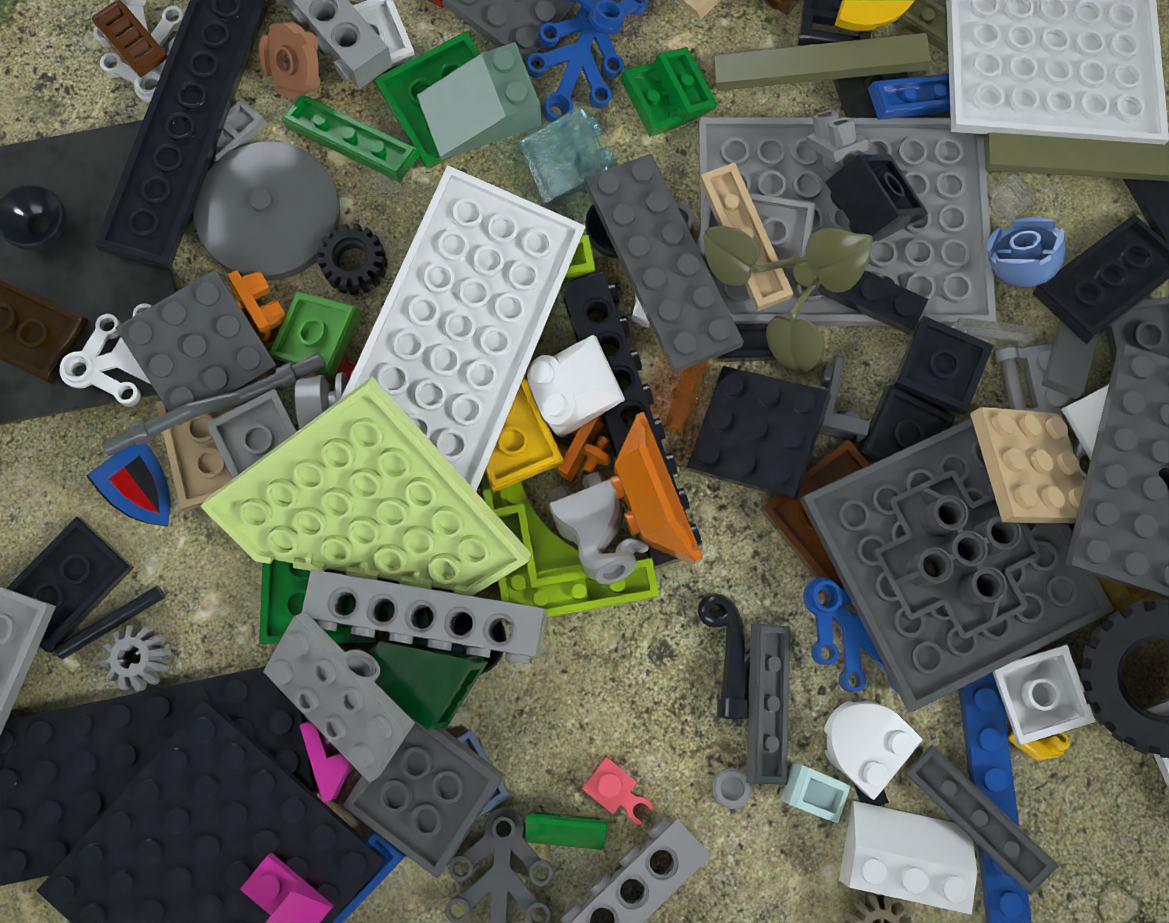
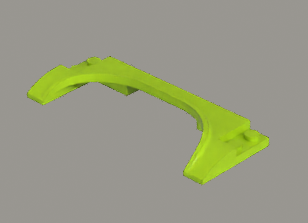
M589 235L581 236L562 284L581 279L595 272ZM483 474L481 483L486 504L531 553L526 564L498 580L501 600L503 602L544 608L548 611L547 618L610 608L659 597L652 558L636 561L634 571L626 578L611 584H600L585 573L579 559V550L561 540L542 522L531 506L521 481L493 493L485 474ZM505 620L506 626L511 625L509 621Z

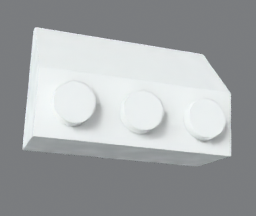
M852 800L839 881L849 888L972 915L977 866L973 840L962 828L954 822Z

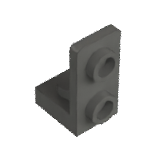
M837 355L830 365L825 364L821 374L820 386L830 391L831 398L819 434L845 441L849 439L851 442L859 444L868 434L870 421L860 419L859 414L851 411L842 410L838 411V413H833L844 363V357Z

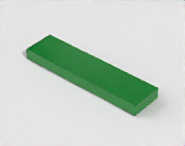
M306 95L300 96L282 118L285 127L399 183L419 158L417 148Z

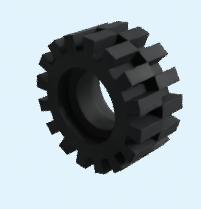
M348 224L341 225L343 231L339 233L335 228L331 229L332 237L329 239L324 236L321 240L324 247L318 246L317 251L320 258H317L318 265L329 284L334 289L337 287L339 292L346 294L347 290H349L351 295H358V290L360 289L363 290L364 294L370 292L368 286L371 284L376 288L380 284L378 278L385 277L384 267H387L386 254L377 235H373L371 229L367 227L362 230L360 224H353V229H350ZM352 248L364 251L366 253V261L360 269L346 271L340 267L339 260L345 251Z

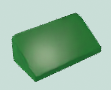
M530 811L526 817L525 839L528 843L601 850L605 845L607 821L605 818Z

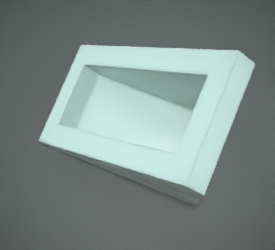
M792 763L787 777V785L784 786L780 800L806 812L838 823L851 786L806 766Z

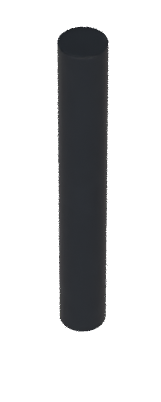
M158 585L55 646V653L62 660L165 599L164 592Z

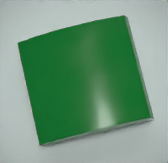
M688 47L660 53L657 55L654 63L624 70L620 77L649 137L689 123L716 109L718 105Z

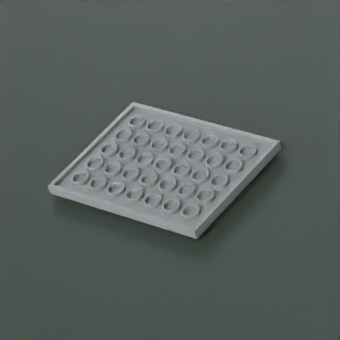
M699 117V180L702 174L735 162L748 193L816 203L811 235L823 228H838L851 232L849 219L844 211L840 210L832 202L830 197L831 191L825 183L835 174L825 168L824 156L807 145L806 136L815 133L813 118ZM851 118L854 120L856 133L867 138L869 150L867 151L856 150V156L859 154H891L929 213L922 219L880 241L872 242L871 253L865 270L929 299L920 319L926 316L947 326H993L997 320L993 268L987 253V242L991 233L987 174L985 170L984 134L951 132V118H891L878 120V118ZM699 181V217L701 228L706 195ZM704 260L735 324L769 323L775 316H783L789 319L790 311L805 289L804 285L799 284L795 280L793 274L784 273L793 291L791 299L756 311L745 284L732 286L720 281L713 274L708 261ZM820 281L816 284V288L810 293L797 314V320L806 319L815 326H888L822 295L818 291Z

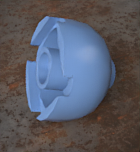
M1041 217L1012 221V227L1003 232L1001 227H999L992 233L987 242L988 259L994 273L1001 281L1010 286L1025 288L1047 282L1057 274L1064 263L1065 232L1062 227L1061 229L1056 228L1053 220Z

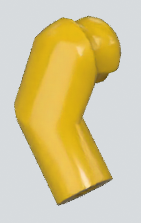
M1012 727L1008 731L1009 742L1036 761L1059 757L1070 746V740L1064 732L1018 745Z

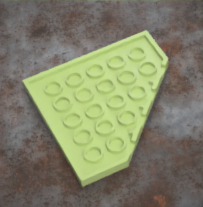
M373 377L362 383L206 498L200 506L256 562L271 564L273 560L293 563V568L309 571L312 569L324 572L326 569L346 572L348 576L372 580L384 578L400 581V584L431 590L432 587L454 590L455 594L467 596L475 595L526 564L531 555L530 551Z

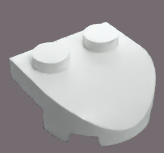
M868 699L867 701H847L830 715L824 728V732L827 734V750H825V754L829 762L873 800H875L923 740L894 711Z

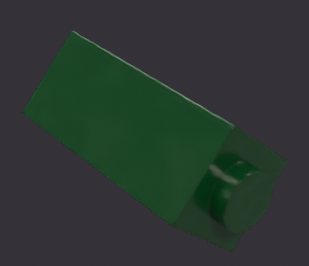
M390 640L379 641L368 651V654L380 666V674L375 683L403 711L428 731L448 727L488 663L483 657L430 648L416 643L407 644Z

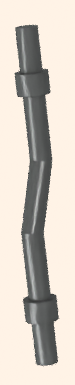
M317 353L296 364L291 362L276 368V373L237 391L184 404L148 422L143 419L128 426V431L102 443L103 449L107 455L111 456L135 444L142 446L155 439L154 435L193 417L243 405L282 386L287 389L295 385L298 379L325 367V361L321 354Z

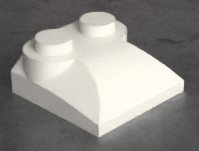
M594 335L570 346L553 357L549 355L537 357L532 361L527 371V381L542 417L554 433L562 438L625 400L597 337Z
M1068 645L1035 652L992 672L1018 745L1095 722L1090 705L1086 703L1083 694L1084 689Z

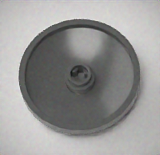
M256 142L229 152L209 169L194 205V220L203 245L211 256L230 272L238 270L241 277L261 271L266 281L279 280L296 275L318 261L317 258H320L317 253L318 246L324 247L321 241L322 238L326 236L330 239L332 237L330 230L333 228L338 230L340 201L328 171L313 155L297 146L283 142Z

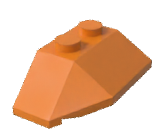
M644 412L637 414L615 462V476L610 477L612 488L617 499L623 497L625 499L629 512L624 513V517L632 536L638 534L640 540L647 543L648 546L693 565L700 562L703 556L650 429Z

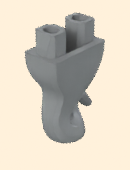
M596 471L584 477L582 480L584 490L571 495L568 486L564 485L551 489L549 491L551 502L549 503V508L556 528L562 537L578 545L579 559L585 573L600 584L615 583L630 575L636 567L634 552L644 553L648 551L649 547L647 543L641 540L628 538L618 544L615 553L605 554V551L617 535L623 519L620 501L614 493L610 480L606 481L601 473Z

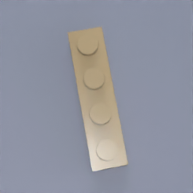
M734 162L702 174L699 181L718 225L741 230L756 242L760 250V256L755 264L764 265L779 261L736 163ZM782 268L762 273L751 271V277L745 283L756 311L791 299L793 296V291Z

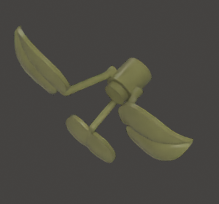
M714 226L705 230L703 240L709 267L720 281L728 285L740 286L745 284L751 277V271L762 273L794 266V278L799 284L804 285L805 289L790 311L789 319L783 316H775L770 320L767 326L766 339L770 351L778 362L795 373L806 375L822 358L824 339L819 329L812 322L806 319L797 320V314L819 281L827 290L832 292H845L856 285L869 261L872 236L851 233L838 228H823L810 236L805 249L806 254L803 257L795 255L791 259L757 265L755 263L760 256V250L756 242L748 234L727 226Z

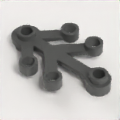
M508 807L495 809L485 821V835L467 852L455 856L451 860L448 870L454 880L464 881L472 874L474 865L495 848L494 865L461 896H455L448 902L445 908L446 917L452 923L464 922L468 918L471 908L492 890L490 923H506L508 891L525 910L528 923H549L551 916L549 906L545 902L539 901L510 867L511 850L529 868V878L535 885L544 886L548 884L553 877V867L549 861L541 859L522 837L524 822L520 814ZM500 821L510 823L511 833L509 835L502 836L497 832L496 827ZM458 860H463L468 864V872L464 875L457 874L454 870V864ZM538 865H544L548 868L549 875L545 879H537L533 872L534 868ZM456 902L462 903L465 907V914L461 917L454 916L451 912L452 904ZM540 907L545 910L546 918L543 921L537 922L532 919L531 911L534 908Z

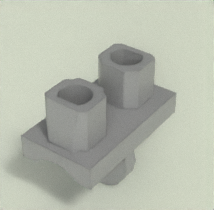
M827 110L812 117L815 133L806 136L807 145L824 156V165L829 172L836 174L856 157V150L862 152L869 150L868 139L856 133L853 119L849 117L839 119L838 112L834 110Z

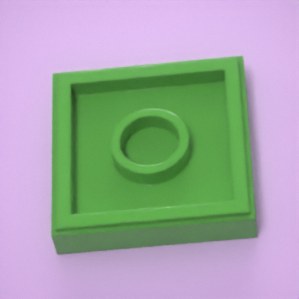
M297 291L271 348L270 355L275 362L282 364L291 362L296 364L320 353L326 366L313 373L334 378L362 311L356 306Z

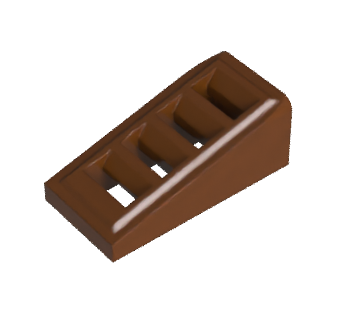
M115 0L93 15L92 21L101 35L140 78L167 60L168 55L121 0ZM149 47L152 49L143 56H141L139 59H134L139 54L147 50Z

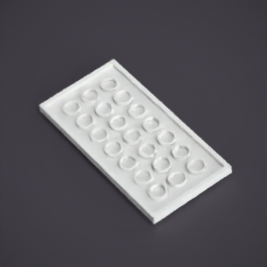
M447 165L341 399L373 377L468 484L477 491L581 239L585 225Z

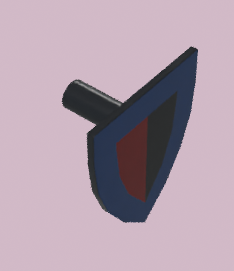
M147 443L142 446L135 444L115 453L86 475L106 501L126 516L145 524L169 526L170 498L168 484L160 463Z

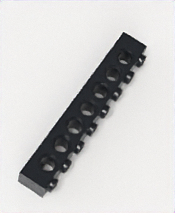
M604 272L562 284V299L577 343L594 335L597 337L600 346L605 344L614 345L618 349V353L611 357H605L615 378H624L630 384L628 389L621 391L625 400L601 414L615 459L617 460L631 429V426L626 425L622 421L621 416L628 411H633L637 414L644 412L685 512V510L690 509L688 498L683 487L677 489L673 475L678 473L672 453L665 454L661 440L666 439L665 431L660 418L654 419L649 406L654 404L653 396L648 383H641L638 371L642 370L640 357L636 349L630 350L626 338L631 336L626 317L624 315L619 317L615 304L619 303V297L614 283H607ZM593 311H601L607 318L602 322L596 323L592 322L587 316ZM689 524L698 546L702 545L701 536L696 524ZM648 546L649 549L646 551L648 558L653 560L654 570L682 561L651 546Z

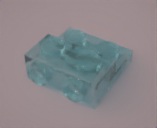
M580 107L518 142L543 203L548 207L579 190L586 194L587 190L584 186L585 177L617 165L610 148L607 145L602 147L598 138L603 134L599 121L594 114L589 116Z

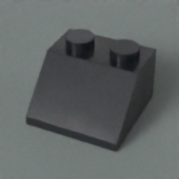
M859 154L825 182L831 191L830 197L832 202L840 210H843L849 219L851 232L871 235L872 242L880 241L929 214L891 154Z

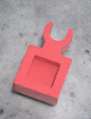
M607 757L604 758L582 787L587 794L612 814L620 805L624 807L628 817L636 824H642V820L633 814V808L636 804L643 803L649 809H653V805L647 798L636 796L630 792L637 781Z

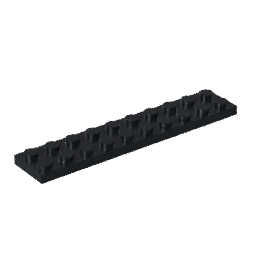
M270 0L189 1L94 244L98 250L171 270Z

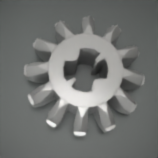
M128 625L125 633L122 631L112 633L115 645L105 644L102 646L103 650L109 652L110 655L109 658H105L99 663L103 667H112L105 678L108 681L118 680V688L121 690H128L132 686L135 691H143L146 688L147 682L152 685L160 682L157 671L167 672L170 669L166 663H162V657H168L172 652L170 649L160 648L164 644L166 637L162 634L154 635V628L145 625L142 629H139L138 625ZM134 652H136V655H141L138 664H136L137 661L132 660Z

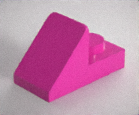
M311 721L301 724L300 729L322 801L324 803L338 798L354 766L341 753L334 755L332 748L335 746Z
M273 853L267 855L240 888L241 891L271 915L265 923H320L334 906Z

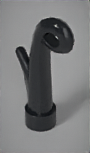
M708 594L699 603V618L708 627L717 628L726 625L721 699H717V718L748 719L749 700H746L750 673V648L745 653L742 619L738 608L731 599L722 594ZM712 605L720 607L724 612L720 618L712 617L710 614V607Z

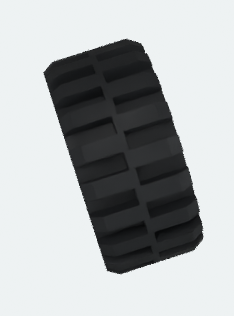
M1169 600L1141 601L1131 604L1122 610H1117L1108 616L1104 623L1098 625L1091 634L1093 636L1089 644L1085 646L1082 655L1084 657L1083 667L1080 668V677L1083 680L1085 689L1083 694L1086 703L1090 704L1095 713L1093 716L1101 726L1104 725L1112 733L1111 736L1121 743L1125 742L1133 746L1134 750L1146 755L1147 753L1160 755V758H1169V716L1157 715L1139 706L1128 693L1124 682L1125 663L1135 648L1153 639H1169Z

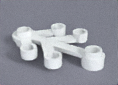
M121 0L148 31L143 9L146 0ZM167 7L162 13L161 21L151 33V36L161 47L173 31H178L184 14L179 7ZM173 16H179L176 21H170ZM95 26L93 33L98 42L104 47H112L102 38L101 33ZM173 38L169 43V51L167 55H169L175 38ZM149 47L135 58L139 59L152 49ZM116 53L104 54L100 59V66L109 77H122L134 84L137 96L142 101L150 103L155 88L149 90V88L158 83L166 60L141 78ZM117 62L114 68H108L111 63Z
M146 303L139 304L133 310V317L148 309L151 305ZM104 314L97 319L96 329L83 350L69 353L62 359L59 369L60 376L70 387L82 389L94 385L114 395L116 400L123 406L132 407L141 399L140 390L131 382L120 383L102 372L119 368L149 384L151 383L122 338L119 339L111 353L99 356L106 341L119 336L115 327L121 324L114 315ZM114 322L112 330H103L106 323ZM86 366V372L81 376H76L77 368ZM133 389V395L130 399H122V394L125 390Z

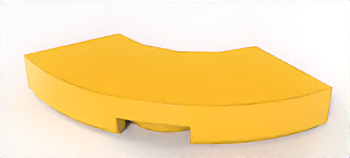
M842 0L835 25L855 31L875 30L877 27L898 20L915 0Z

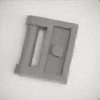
M1053 343L1023 348H1005L994 353L996 363L1001 365L1011 409L1061 413L1062 417H1065L1061 409L1074 403V398L1042 386ZM1018 362L1023 364L1032 408H1026L1016 364Z

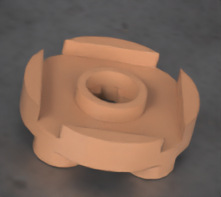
M293 22L271 24L268 27L270 28L268 35H262L260 40L259 57L265 77L271 76L277 85L272 86V88L279 95L286 98L303 96L310 91L318 89L320 85L316 53L318 41L315 35L310 31L305 32L301 26Z

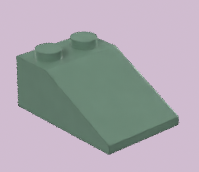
M515 42L481 53L417 95L441 160L542 126L541 105Z

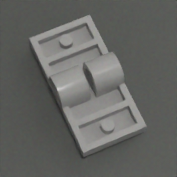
M306 612L293 617L263 672L370 783L382 774L415 722L375 683L380 674V666L371 655L360 650L344 652Z

